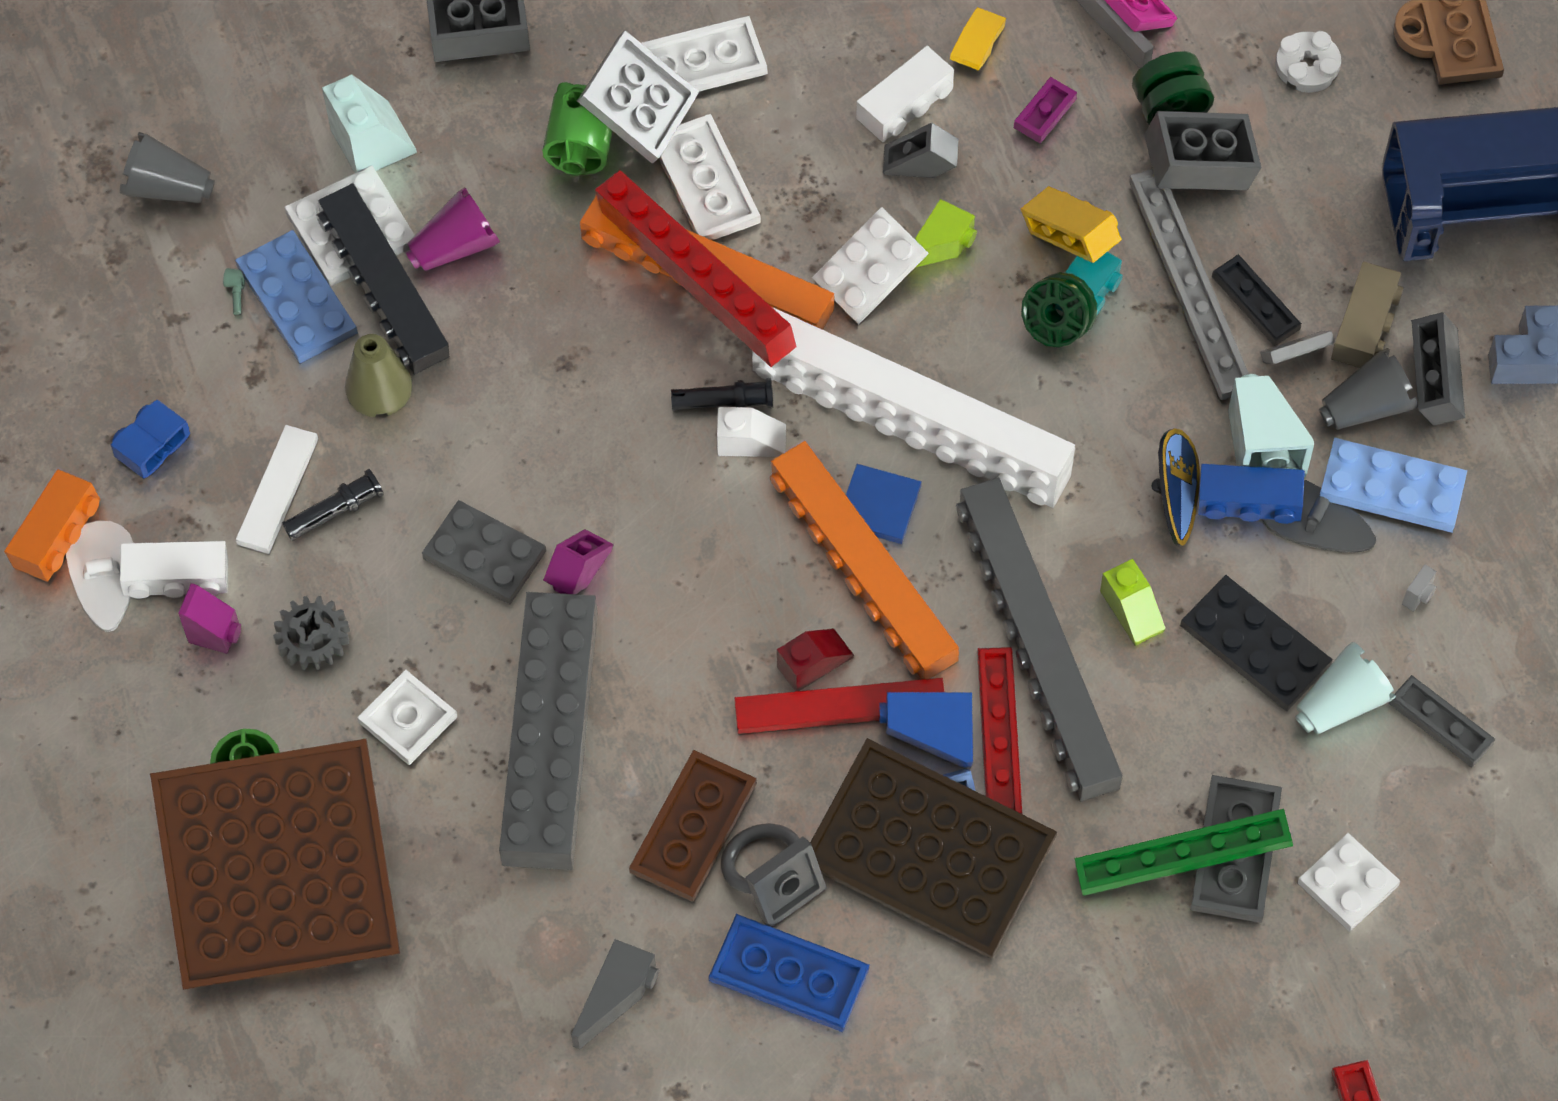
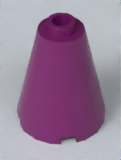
M464 187L407 243L410 250L405 253L415 269L422 266L424 271L494 247L500 241Z

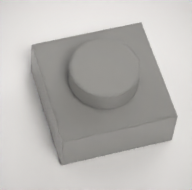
M1424 565L1406 590L1402 605L1414 612L1421 601L1427 604L1437 588L1433 584L1437 571Z

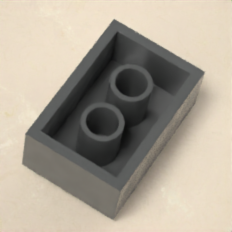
M427 0L435 62L530 51L524 0Z
M1157 111L1144 134L1157 188L1248 190L1262 168L1248 114Z

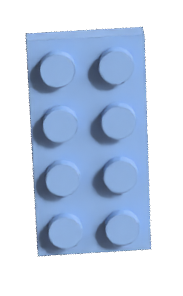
M1334 437L1320 496L1327 498L1331 503L1453 533L1468 470Z

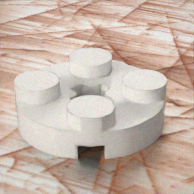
M1323 31L1316 33L1299 32L1282 39L1277 52L1275 67L1279 78L1285 84L1288 81L1296 86V90L1301 92H1318L1329 87L1332 80L1338 75L1341 66V54L1335 43L1331 41L1328 33ZM1312 58L1315 61L1313 66H1308L1306 62H1300V60Z

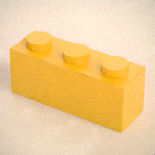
M1050 186L1020 208L1031 235L1092 263L1122 240L1117 228L1118 221L1110 211L1099 209L1087 201H1081L1065 191L1061 192Z

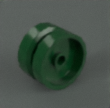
M1187 51L1164 54L1149 61L1137 71L1132 80L1133 90L1142 105V112L1149 125L1157 111L1207 113L1214 103L1213 92L1209 83L1204 78V71L1195 54Z

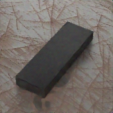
M1239 254L1213 270L1212 278L1274 346L1301 329L1302 323Z

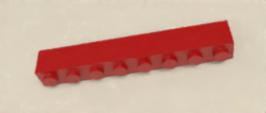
M621 170L595 189L602 213L770 367L774 366L797 347L791 324Z

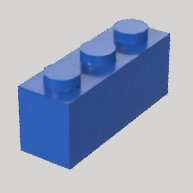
M1201 464L1198 515L1216 520L1225 517H1235L1249 522L1258 521L1259 519H1273L1282 524H1289L1294 521L1301 522L1305 470Z

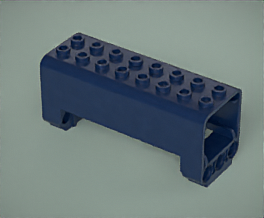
M1558 107L1393 122L1383 158L1382 177L1398 255L1403 257V261L1433 259L1434 253L1439 250V236L1444 233L1443 224L1558 214Z

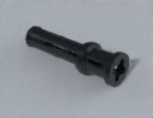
M766 378L765 382L744 383L743 380H738V382H734V385L671 389L672 411L720 406L746 407L767 405L768 408H773L771 378Z
M367 469L364 471V476L348 485L342 483L337 488L338 492L294 517L283 521L282 525L289 538L294 541L347 510L355 512L359 509V505L375 496L382 497L384 495L383 490L373 472Z

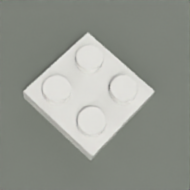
M405 670L357 718L360 725L410 765L458 716L456 710L410 672Z
M1347 833L1299 878L1298 884L1350 932L1399 886L1400 880L1354 837Z

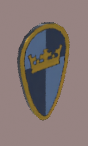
M1173 428L1164 432L1160 439L1158 450L1160 479H1155L1151 487L1153 491L1162 495L1164 514L1174 544L1176 546H1183L1189 539L1194 525L1199 495L1200 466L1195 446L1189 436L1182 430Z

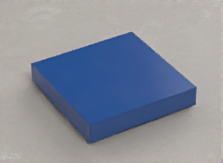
M856 464L846 496L878 538L902 544L922 486V481Z

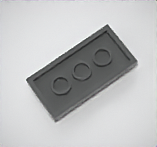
M1212 775L1203 828L1279 810L1282 787ZM1273 851L1197 869L1190 910L1262 923Z

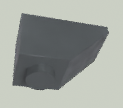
M934 123L925 125L884 146L883 173L891 176L934 178L957 167L959 139Z

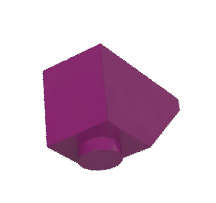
M586 529L556 545L543 581L552 585L553 589L560 594L579 593L587 588L612 551L614 544Z
M191 583L178 613L188 643L227 654L231 643L235 644L241 633V624L238 621L235 609L200 586Z

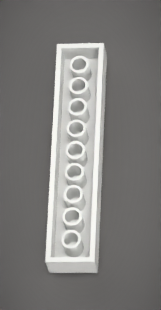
M773 308L791 324L797 347L772 367L752 351L753 371L765 380L766 378H771L785 385L795 394L803 393L814 398L820 405L826 408L833 407L838 409L854 421H864L875 426L882 434L899 437L915 449H925L934 453L943 462L960 465L976 477L984 476L990 480L999 477L1004 490L1019 492L1037 505L1045 504L1054 508L1071 477L1075 444Z

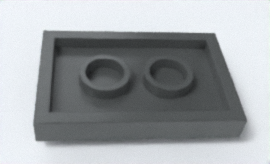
M458 500L423 550L422 556L424 560L510 605L545 554L546 546Z

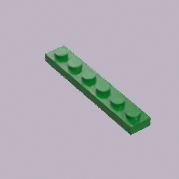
M1280 809L1074 859L1083 896L1292 847L1293 841L1285 810Z

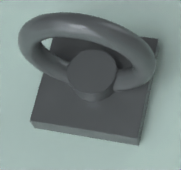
M770 823L751 826L734 836L722 853L721 871L725 880L736 890L752 894L762 921L770 927L775 926L827 889L811 843L804 836L799 838L794 831L785 826ZM761 838H777L788 845L786 849L747 875L746 878L736 871V857L739 851L750 842Z

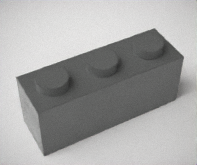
M1443 312L1411 320L1418 410L1433 426L1464 419L1465 407L1458 328Z

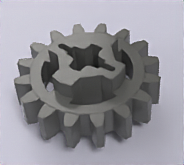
M304 596L302 605L291 601L292 610L290 612L286 610L280 611L283 621L274 622L275 630L278 633L273 636L275 644L279 645L278 651L280 656L287 655L288 663L291 666L300 661L302 670H306L309 663H313L316 670H320L321 661L325 660L329 665H332L333 654L343 656L344 652L341 645L349 644V637L346 633L350 631L348 621H344L346 619L344 611L342 609L336 611L334 601L331 600L326 605H323L322 596H318L315 603H310L309 598ZM324 617L334 625V628L331 627L330 623L323 621ZM289 638H292L294 643H299L300 648L295 647Z

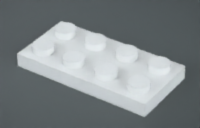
M750 16L641 43L698 92L768 74L767 64Z
M708 114L680 124L660 155L659 160L694 233L710 240H715L761 223V216L712 115Z

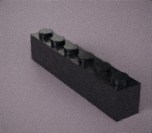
M354 183L319 199V213L316 214V218L324 232H331L335 239L332 241L335 252L340 259L345 257L350 267L347 270L356 286L362 285L366 292L363 297L369 310L372 313L378 312L382 319L379 322L381 330L388 340L393 338L398 346L395 349L396 355L404 366L409 365L415 375L449 358L448 342Z

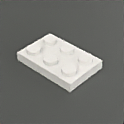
M881 207L812 278L822 288L833 292L834 300L860 324L929 253Z

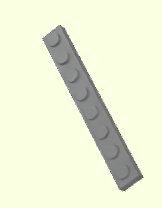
M1152 169L1130 175L1129 183L1220 400L1231 398L1235 378H1240L1249 373L1171 189L1156 187Z

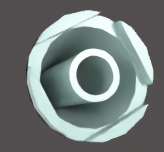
M1351 642L1344 648L1297 705L1296 708L1299 714L1295 718L1307 733L1312 730L1316 734L1325 732L1384 705L1396 697L1395 694L1391 693L1394 691L1392 685L1373 659L1369 661L1366 658L1364 660L1361 658L1360 655L1365 651L1355 642Z

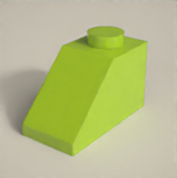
M940 199L915 237V240L929 253L916 267L957 258L964 247L970 248L977 235V230L974 229L975 215Z
M1133 558L1103 573L1100 592L1135 646L1165 631L1151 586Z

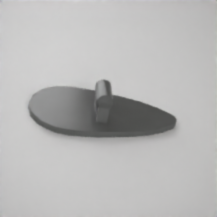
M1304 480L1301 522L1294 521L1289 524H1282L1273 519H1262L1268 530L1277 536L1298 544L1323 550L1361 552L1372 549L1376 543V536L1358 513L1350 507L1329 502L1327 498L1320 496L1321 487L1307 480Z

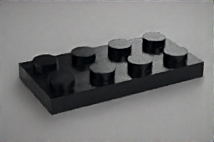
M1227 575L1181 620L1180 624L1184 630L1285 711H1288L1330 667L1333 660Z

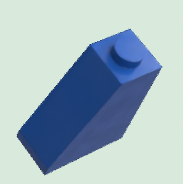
M887 692L886 702L879 703V723L886 724V734L962 768H971L973 764L972 692Z

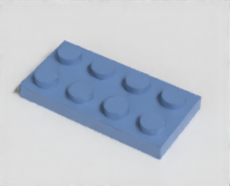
M294 230L235 259L237 268L242 272L246 282L299 364L358 334L356 325Z

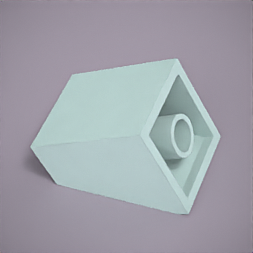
M351 74L322 87L330 130L355 173L370 166H373L375 171L417 153L414 144L389 101Z
M1247 374L1240 378H1235L1228 412L1236 466L1305 470L1304 477H1306L1314 448V440L1270 376Z

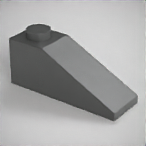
M614 939L571 1034L573 1047L581 1049L641 1000L646 988H653L659 974V969L656 968L655 954Z

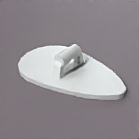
M94 521L83 526L78 541L72 544L67 551L66 559L70 577L84 611L102 631L111 632L118 627L124 618L131 598L130 596H123L120 583L121 544L133 543L130 533L122 525L112 521Z

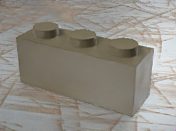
M1365 261L1362 262L1334 344L1331 360L1360 368L1379 351L1384 349L1386 342L1380 340L1382 332H1390L1395 314L1389 313L1392 304L1399 305L1404 287L1398 285L1401 272Z

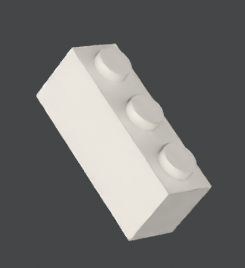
M926 46L857 100L856 119L881 142H885L891 136L899 135L907 123L915 117L923 116L930 105L937 99H943L949 95L953 89L954 69L929 46Z
M225 541L121 544L120 583L123 596L142 599L149 595H165L171 598H178L187 594L191 583L200 586L214 596L219 593H227L228 555Z

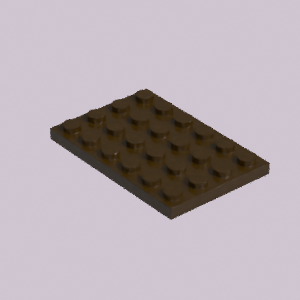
M867 738L810 843L823 875L993 959L1057 836V831Z

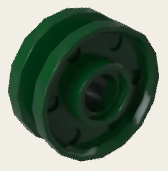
M1059 272L1046 276L1027 290L1022 301L1021 316L1026 330L1035 340L1045 346L1059 348L1072 344L1091 330L1097 318V302L1093 291L1084 280L1074 274ZM1055 304L1059 305L1062 308L1063 316L1058 314V312L1055 309Z

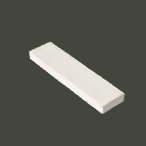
M285 425L237 535V545L267 554L270 553L318 442V435L316 433Z

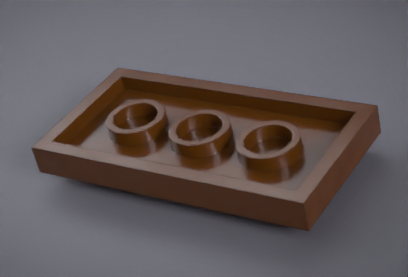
M693 750L632 861L629 872L694 902L754 790L757 778Z

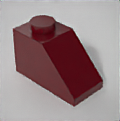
M834 628L805 631L777 649V668L795 691H800L853 658L854 654Z

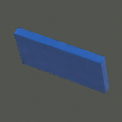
M736 914L709 974V981L843 1032L870 969V964Z

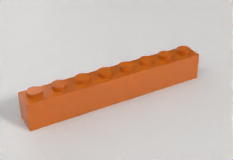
M595 196L580 221L581 239L594 248H604L613 252L622 260L634 261L643 265L646 270L652 273L664 274L678 283L602 213L597 196ZM687 230L771 307L817 328L824 329L834 311L833 292Z
M803 441L771 461L772 475L770 480L778 493L784 492L789 498L788 504L793 514L798 519L803 517L808 524L807 530L812 540L816 544L822 543L828 551L826 556L835 570L841 569L847 577L845 582L854 596L859 594L866 603L864 608L871 620L881 623L885 629L883 633L892 648L898 647L903 653L904 664L913 675L917 673L921 679H931L958 662V645L807 442Z

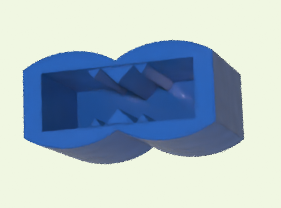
M156 400L139 410L134 423L126 428L119 429L115 433L111 444L114 457L145 479L161 466L167 456L174 453L187 440L190 435L189 426L186 420L162 402Z

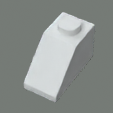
M718 407V456L778 457L786 451V424L751 407Z

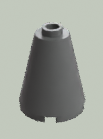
M138 133L139 141L134 140L123 175L128 176L126 185L120 184V194L132 197L201 203L203 198H210L215 184V180L210 179V171L150 135Z
M1386 348L1379 351L1322 399L1323 407L1319 408V412L1328 427L1333 425L1338 430L1412 411L1418 407L1416 397L1409 399L1407 391L1412 389L1411 383L1395 355L1389 357L1390 349Z

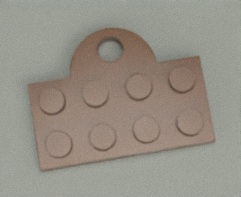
M1411 0L1399 9L1393 28L1397 43L1403 50L1413 56L1432 58L1439 85L1501 78L1503 76L1504 67L1486 0ZM1411 25L1416 27L1419 32L1408 34L1403 30V27Z

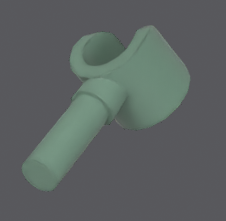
M226 268L223 285L224 287L233 288V314L241 315V290L245 286V279L240 270Z

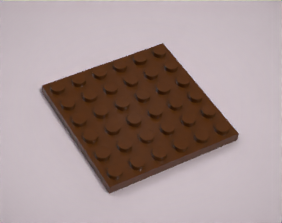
M367 739L150 773L183 990L400 954Z

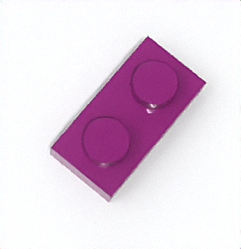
M1050 77L1014 120L1013 128L1041 144L1077 100V92Z

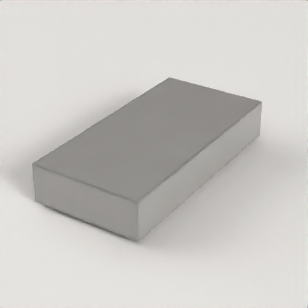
M1319 331L1260 351L1263 363L1277 364L1333 345L1335 340L1332 331Z

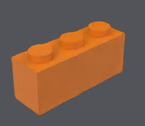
M59 469L56 470L4 551L13 568L46 582L49 581L54 572L60 569L64 556L70 546L78 541L81 529L89 517H92L98 509L100 498L91 482Z

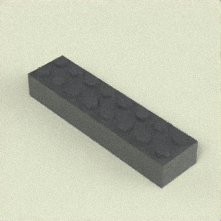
M526 592L499 847L502 866L573 870L598 615L596 596Z

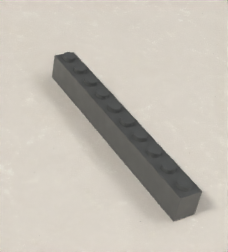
M1000 478L962 488L960 490V502L956 503L959 519L962 523L967 522L970 530L968 532L970 546L973 552H979L982 559L979 562L982 576L985 581L990 580L994 588L991 591L994 605L997 610H1002L1006 620L1003 621L1006 635L1009 640L1014 639L1018 647V650H1016L1018 664L1021 670L1027 669L1031 679L1028 680L1030 694L1033 700L1039 699L1043 709L1040 711L1041 720L1046 730L1051 729L1055 738L1052 742L1053 749L1058 761L1064 760L1068 770L1065 772V778L1070 791H1076L1080 802L1119 790L1123 775Z

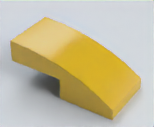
M977 7L960 34L951 52L950 60L980 70L991 54L993 43L1003 31L1006 18Z

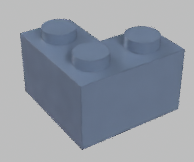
M1558 305L1525 306L1519 323V335H1494L1488 354L1491 384H1558Z

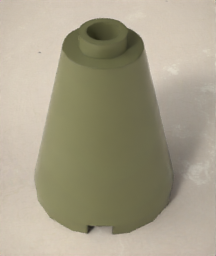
M377 334L364 335L355 343L345 381V392L348 401L357 412L369 417H376V414L387 413V416L395 414L406 405L411 396V375L383 337Z

